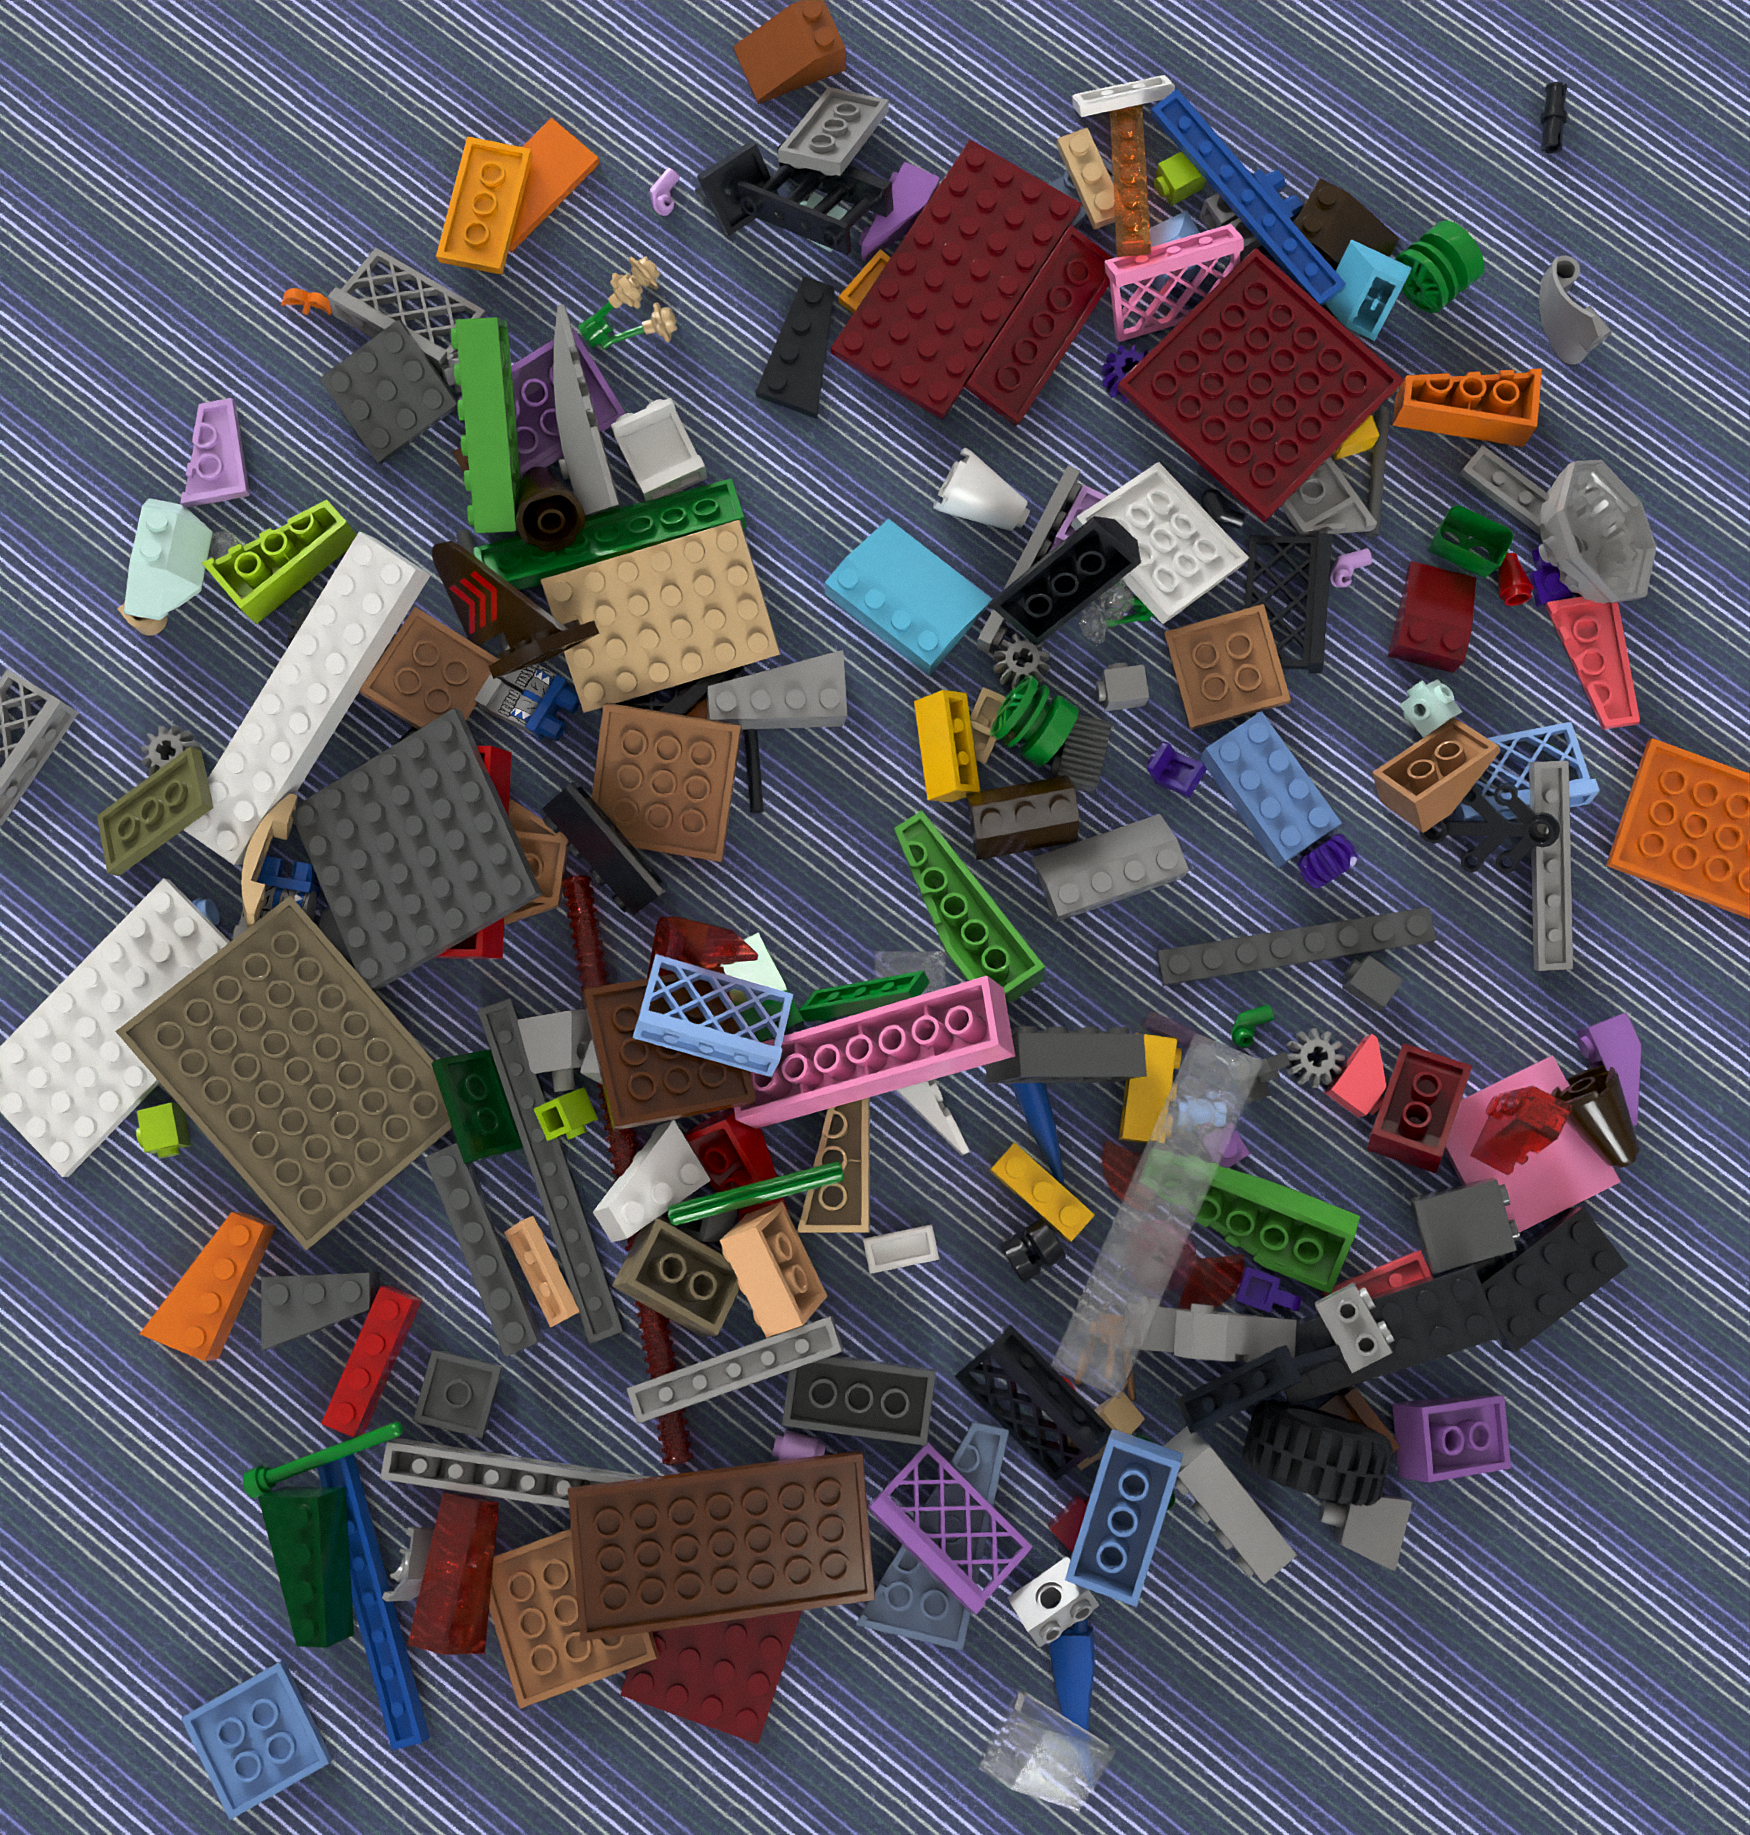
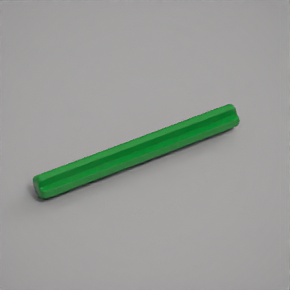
M836 1161L670 1205L668 1207L669 1219L671 1224L676 1226L841 1182L844 1180L842 1165Z

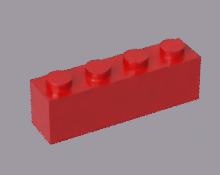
M380 1286L321 1424L351 1437L365 1434L421 1304V1298L392 1286Z

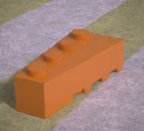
M1542 368L1530 369L1527 373H1514V370H1500L1499 374L1481 375L1480 372H1467L1466 376L1452 377L1450 373L1406 375L1395 396L1392 426L1524 447L1537 428Z
M231 1212L139 1335L203 1361L219 1359L277 1225L247 1213Z

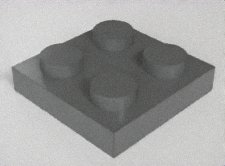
M433 1349L413 1421L484 1438L504 1366Z

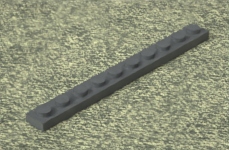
M509 998L478 1009L477 1011L575 1303L580 1311L579 1315L588 1342L591 1344L624 1332L625 1330L560 1138L556 1137L547 1141L535 1114L534 1108L547 1103V1099L538 1074H534L530 1070L518 1026L519 1017L513 999Z

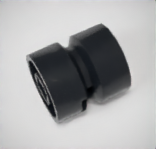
M1042 1218L1024 1228L1023 1236L1015 1234L999 1244L1007 1260L1023 1283L1040 1274L1042 1265L1051 1267L1066 1257L1058 1240ZM1031 1247L1035 1254L1027 1257L1025 1252Z

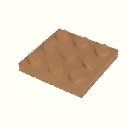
M1264 604L1164 632L1190 731L1291 703Z
M414 607L360 688L359 693L418 730L454 708L461 710L467 721L477 706V703L474 701L489 675H492L488 666L499 659L417 607Z

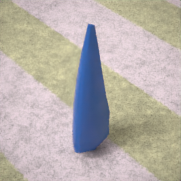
M1010 1083L1046 1163L1055 1179L1059 1183L1064 1182L1057 1129L1046 1083Z
M1086 1618L1083 1621L1074 1623L1073 1628L1064 1630L1059 1638L1050 1642L1049 1649L1055 1688L1064 1725L1087 1784H1091L1089 1718L1095 1669L1093 1627L1087 1626Z

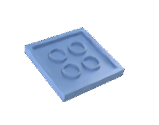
M284 1659L181 1718L229 1820L324 1767L333 1760Z

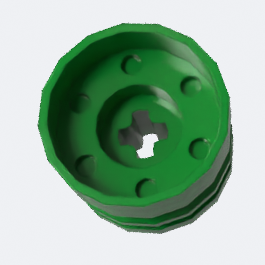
M1448 220L1438 222L1423 234L1418 242L1412 243L1407 250L1402 251L1394 259L1412 268L1401 291L1413 305L1430 314L1439 312L1447 303L1454 300L1458 292L1465 291L1484 273L1485 264L1482 252L1471 235L1457 223Z
M1029 675L1002 702L992 723L990 736L996 740H1000L1005 736L1003 742L1008 748L1013 747L1023 739L1019 755L1036 767H1042L1065 742L1073 729L1080 710L1061 695L1054 697L1046 704L1050 692L1049 687L1044 684L1037 689L1038 679Z

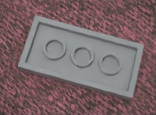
M828 87L778 149V162L790 164L798 169L808 168L821 171L825 175L840 176L887 115L889 100Z

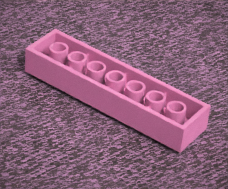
M984 976L785 1035L781 1046L780 1062L773 1076L768 1077L749 1071L756 1101L754 1104L734 1107L735 1120L758 1129L1015 1057L1004 988L990 977ZM774 1039L761 1043L773 1046Z

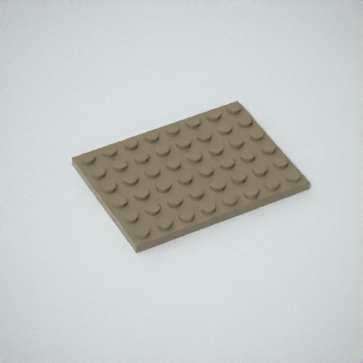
M291 895L115 1031L306 1251L452 1129L431 1065L434 1062L433 1059Z

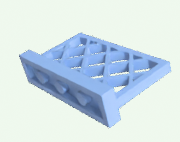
M1571 722L1487 738L1500 747V752L1505 755L1498 766L1491 763L1487 768L1493 772L1487 784L1479 780L1476 783L1482 788V796L1485 793L1489 795V797L1484 798L1507 820L1518 817L1508 806L1499 805L1495 801V789L1491 788L1490 785L1496 775L1511 782L1516 788L1523 789L1518 791V797L1530 808V784L1523 779L1529 771V762H1535L1541 750L1559 759V761H1569V766L1576 769L1579 779L1569 781L1570 808L1590 804L1600 791L1596 779H1590ZM1564 733L1568 744L1564 753L1546 743L1550 736ZM1527 741L1538 749L1533 757L1529 759L1513 750L1517 742ZM1508 756L1526 766L1520 778L1501 768ZM1510 792L1504 794L1500 793L1502 798L1506 800L1512 798ZM1460 802L1455 808L1454 821H1486L1470 805Z
M656 954L632 1038L772 1077L780 1062L781 1046L793 994ZM663 968L675 972L679 981L666 987L658 976L659 969ZM699 979L708 981L714 991L700 996L692 983ZM656 986L658 991L653 993L654 988ZM685 987L693 1001L679 1007L670 993ZM733 989L742 991L749 1001L735 1007L726 993ZM663 997L672 1010L666 1014L649 1011L650 1002ZM719 997L728 1011L714 1017L705 1003ZM770 999L783 1003L781 1012L769 1016L761 1002ZM698 1007L707 1021L699 1025L691 1023L684 1013ZM754 1007L762 1021L749 1027L740 1012ZM733 1017L742 1031L734 1035L726 1033L719 1023ZM779 1020L778 1026H776L774 1022ZM767 1026L775 1038L773 1046L759 1042L754 1032Z

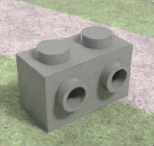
M1353 1282L1315 1302V1307L1336 1345H1339L1352 1373L1392 1353L1389 1343L1395 1340L1384 1320L1377 1323L1370 1310L1376 1306L1365 1287L1358 1290Z

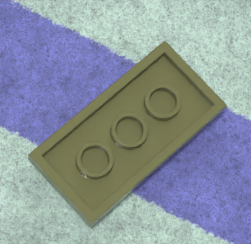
M190 746L97 815L107 873L120 876L214 808L201 750Z

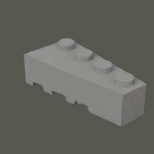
M843 650L708 686L706 694L707 719L742 725V729L843 727L847 718Z
M1186 1426L1163 1446L1183 1453L1174 1486L1183 1496L1188 1493L1195 1503L1191 1507L1205 1524L1210 1520L1215 1525L1217 1530L1213 1534L1227 1551L1233 1547L1239 1555L1235 1562L1249 1578L1255 1574L1265 1584L1297 1556L1212 1447L1196 1432L1191 1434L1188 1426Z

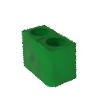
M1456 505L1450 508L1440 523L1427 551L1486 578L1501 566L1513 541V533L1509 528L1463 506ZM1451 532L1455 534L1459 539V546L1445 540L1441 533ZM1475 546L1485 548L1490 555V561L1470 552L1469 549Z

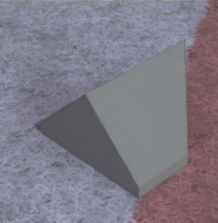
M408 1527L406 1534L411 1536L409 1552L400 1548L399 1552L403 1555L402 1563L398 1570L390 1575L391 1578L400 1582V1584L393 1591H385L382 1597L383 1600L409 1601L450 1579L434 1529L430 1527Z

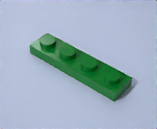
M923 970L814 990L799 1012L805 1022L815 1020L827 1021L833 1017L844 1015L852 1016L920 996L930 981Z

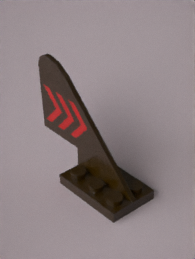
M452 541L437 543L433 546L432 559L469 641L480 646L502 633L506 637L510 649L498 653L500 660L488 666L493 679L550 660L599 634L594 620L582 625L579 619L561 624L464 547Z

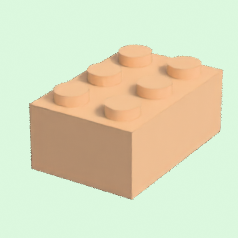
M782 1201L746 1214L720 1240L723 1255L731 1263L738 1278V1286L741 1292L746 1295L753 1309L755 1322L762 1328L766 1338L803 1326L827 1298L823 1285Z

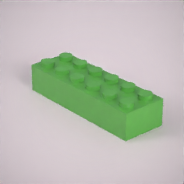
M498 317L455 319L456 328H451V342L453 349H458L459 364L454 365V376L456 385H461L462 399L458 400L457 407L459 420L465 421L466 435H461V449L463 456H468L469 470L464 471V482L466 491H471L472 505H468L467 508L468 522L470 526H474L475 533L518 531L516 513L521 487V470L508 321Z

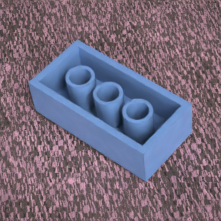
M1262 711L1205 748L1199 757L1277 869L1332 833L1342 824Z
M1112 1428L1065 1581L1137 1607L1181 1465L1183 1453Z

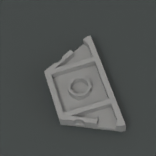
M1331 457L1281 506V509L1301 537L1317 536L1318 533L1366 532L1375 529L1377 525L1371 513Z

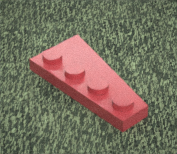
M1583 597L1547 602L1545 608L1602 730L1638 725L1640 717L1618 602L1603 604L1592 600H1585Z

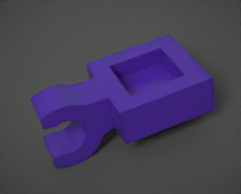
M1538 545V549L1531 551L1537 571L1528 575L1533 585L1532 592L1536 607L1545 606L1550 601L1572 598L1573 593L1567 585L1560 581V570L1558 567L1552 566L1551 563L1543 561L1539 553L1540 545Z
M1245 1267L1234 1301L1267 1313L1271 1312L1273 1303L1298 1312L1302 1298L1279 1290L1280 1278Z

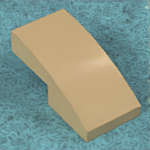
M983 687L971 713L970 721L976 760L986 764L997 741L990 736V729L997 711L1006 696Z

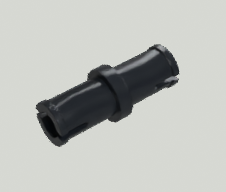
M1552 82L1546 85L1545 110L1541 113L1540 122L1543 125L1540 149L1548 154L1560 152L1563 148V126L1568 119V113L1565 111L1568 86L1567 84L1563 85V82Z

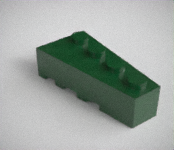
M286 1486L258 1496L296 1646L328 1648L354 1635L345 1487Z

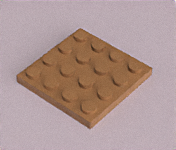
M605 703L603 704L592 799L634 848L722 862L742 725Z
M571 1528L476 1563L519 1709L660 1657L652 1631L580 1641Z

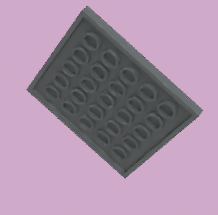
M455 708L299 803L292 812L293 820L354 967L374 992L543 895L463 713Z

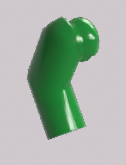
M1269 1004L1241 1012L1237 1016L1231 1030V1039L1235 1045L1240 1048L1250 1047L1254 1042L1253 1035L1256 1027L1274 1020L1273 1011Z

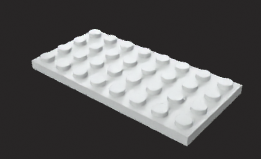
M163 878L0 1046V1112L61 1177H69L160 1083L115 1031L230 943L169 879Z

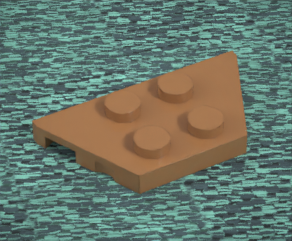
M511 798L509 800V820L543 895L504 917V926L560 907L569 850L566 846L569 840L561 832L554 833L545 821Z

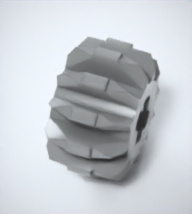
M1016 633L1012 635V644L1002 640L1000 642L1001 650L995 651L993 659L998 662L993 667L994 673H1003L1000 677V683L1006 684L1009 680L1013 681L1011 686L1013 690L1026 676L1032 675L1038 679V685H1041L1044 680L1042 674H1048L1050 666L1045 663L1049 660L1050 653L1041 651L1044 643L1041 642L1036 646L1026 637L1024 641H1021ZM1020 657L1027 659L1024 667L1017 666Z
M172 725L169 731L164 726H159L157 737L153 734H147L148 740L151 741L150 745L140 747L141 751L147 754L141 762L145 767L150 768L148 772L149 775H152L190 746L199 750L202 748L197 741H193L194 734L190 731L182 732V728L177 725ZM174 749H175V750H176L175 755H174L173 757H172L171 755H169V758H170V759H167L168 754H169L170 752L174 754Z
M1317 1028L1310 1029L1308 1036L1303 1031H1300L1296 1034L1298 1043L1295 1041L1287 1043L1288 1049L1294 1052V1054H1287L1289 1062H1294V1066L1289 1068L1287 1073L1292 1075L1299 1072L1298 1084L1303 1085L1309 1078L1311 1088H1318L1320 1080L1325 1085L1333 1083L1331 1074L1338 1076L1342 1073V1069L1335 1062L1345 1061V1055L1335 1054L1334 1051L1340 1048L1342 1044L1340 1041H1337L1330 1045L1328 1043L1332 1035L1330 1032L1327 1031L1319 1037ZM1314 1050L1316 1051L1315 1056L1320 1055L1321 1062L1316 1063L1315 1066L1312 1065L1314 1061L1309 1062L1307 1057Z

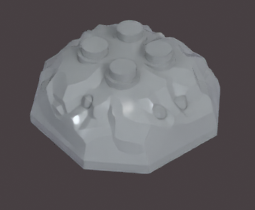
M1603 460L1575 461L1568 464L1547 492L1548 500L1541 507L1539 515L1541 539L1543 542L1539 546L1541 558L1546 563H1551L1552 566L1558 567L1560 570V581L1567 585L1571 592L1579 593L1585 600L1606 604L1645 597L1657 547L1642 502Z

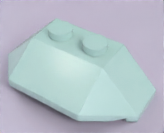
M148 498L142 506L129 563L124 614L161 620L168 615V612L181 606L201 592L206 570L202 562L208 560L213 531L181 504Z

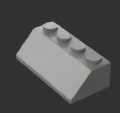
M1160 814L1031 858L1055 923L1182 879L1189 871L1177 838Z

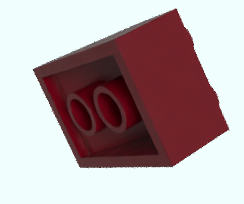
M1411 561L1406 575L1388 657L1454 673L1465 662L1473 623L1476 577Z
M1403 1043L1377 1115L1367 1150L1436 1174L1472 1065Z

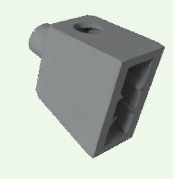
M586 1009L518 1019V1026L530 1070L534 1074L552 1072L554 1092L574 1090L573 1069L582 1067L590 1040H592Z
M1382 1494L1381 1498L1371 1506H1356L1350 1503H1342L1340 1505L1323 1500L1318 1519L1320 1522L1336 1526L1334 1541L1390 1570L1396 1571L1412 1502L1399 1496Z

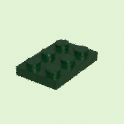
M491 1049L440 1058L431 1063L464 1164L523 1149Z

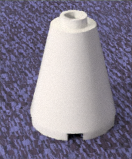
M964 448L960 454L965 456V459L963 461L960 460L959 463L955 461L938 493V496L943 498L942 503L935 502L933 508L939 512L1013 531L1016 526L1022 528L1030 513V510L1026 508L1028 501L971 450Z

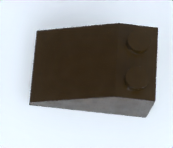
M1321 178L1318 179L1294 223L1335 271L1351 239L1390 257L1399 240L1396 234L1349 192Z

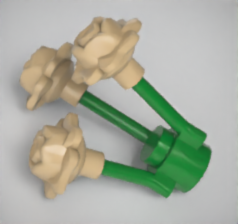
M632 256L629 258L632 265V276L630 274H625L624 276L617 273L612 274L610 283L614 293L608 298L609 302L596 314L578 325L582 336L592 348L601 344L605 350L616 342L642 333L648 335L654 332L659 336H663L666 342H670L671 333L677 330V320L671 308H661L658 302L653 305L654 312H652L651 319L642 322V326L613 336L609 334L613 331V327L606 318V315L614 307L619 308L624 303L638 309L641 306L640 301L642 300L640 296L643 292L641 285L649 286L654 290L658 289L656 279L660 273L656 265L651 260H648L646 256L639 260H635Z

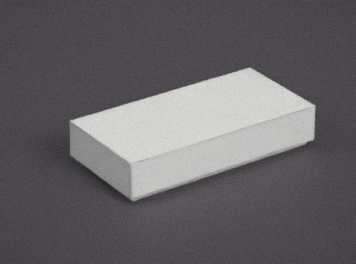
M932 1224L863 1239L870 1274L939 1260Z

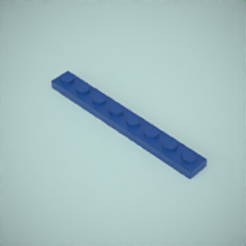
M1178 89L1151 108L1150 115L1299 287L1321 306L1344 290L1346 283Z
M351 1454L317 1467L322 1487H345L352 1602L391 1749L395 1750L422 1743L429 1739L430 1735L394 1602L382 1599L384 1592L391 1590L355 1456Z

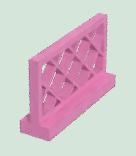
M1232 224L1104 261L1105 271L1110 279L1115 336L1118 342L1178 325L1193 310L1186 309L1184 305L1194 292L1205 298L1241 263L1240 251H1244V241ZM1230 255L1231 262L1223 273L1213 268L1220 257ZM1197 264L1202 269L1191 283L1181 277L1189 266ZM1210 272L1219 279L1210 291L1206 293L1198 287ZM1162 274L1170 276V279L1160 292L1150 287L1157 276ZM1179 282L1186 286L1187 289L1179 300L1175 302L1168 298L1167 295L1175 284ZM1134 283L1139 286L1129 301L1123 299L1120 295V287ZM1147 291L1156 298L1147 310L1143 311L1135 305ZM1163 301L1173 307L1166 317L1160 319L1153 317V314ZM1131 311L1142 316L1135 326L1124 329L1123 322Z

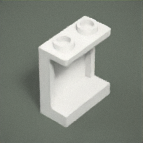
M672 398L655 400L648 404L646 409L635 414H624L615 423L611 424L615 440L645 501L674 494L707 479L705 465L700 455H697L684 429Z

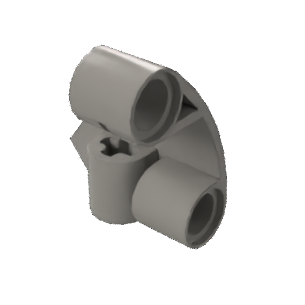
M1560 256L1555 258L1542 277L1539 309L1546 337L1553 350L1564 363L1574 365L1582 362L1588 353L1603 342L1612 331L1591 306L1583 309L1566 294L1579 277L1580 266L1574 258ZM1557 273L1562 274L1565 277V279L1558 276Z

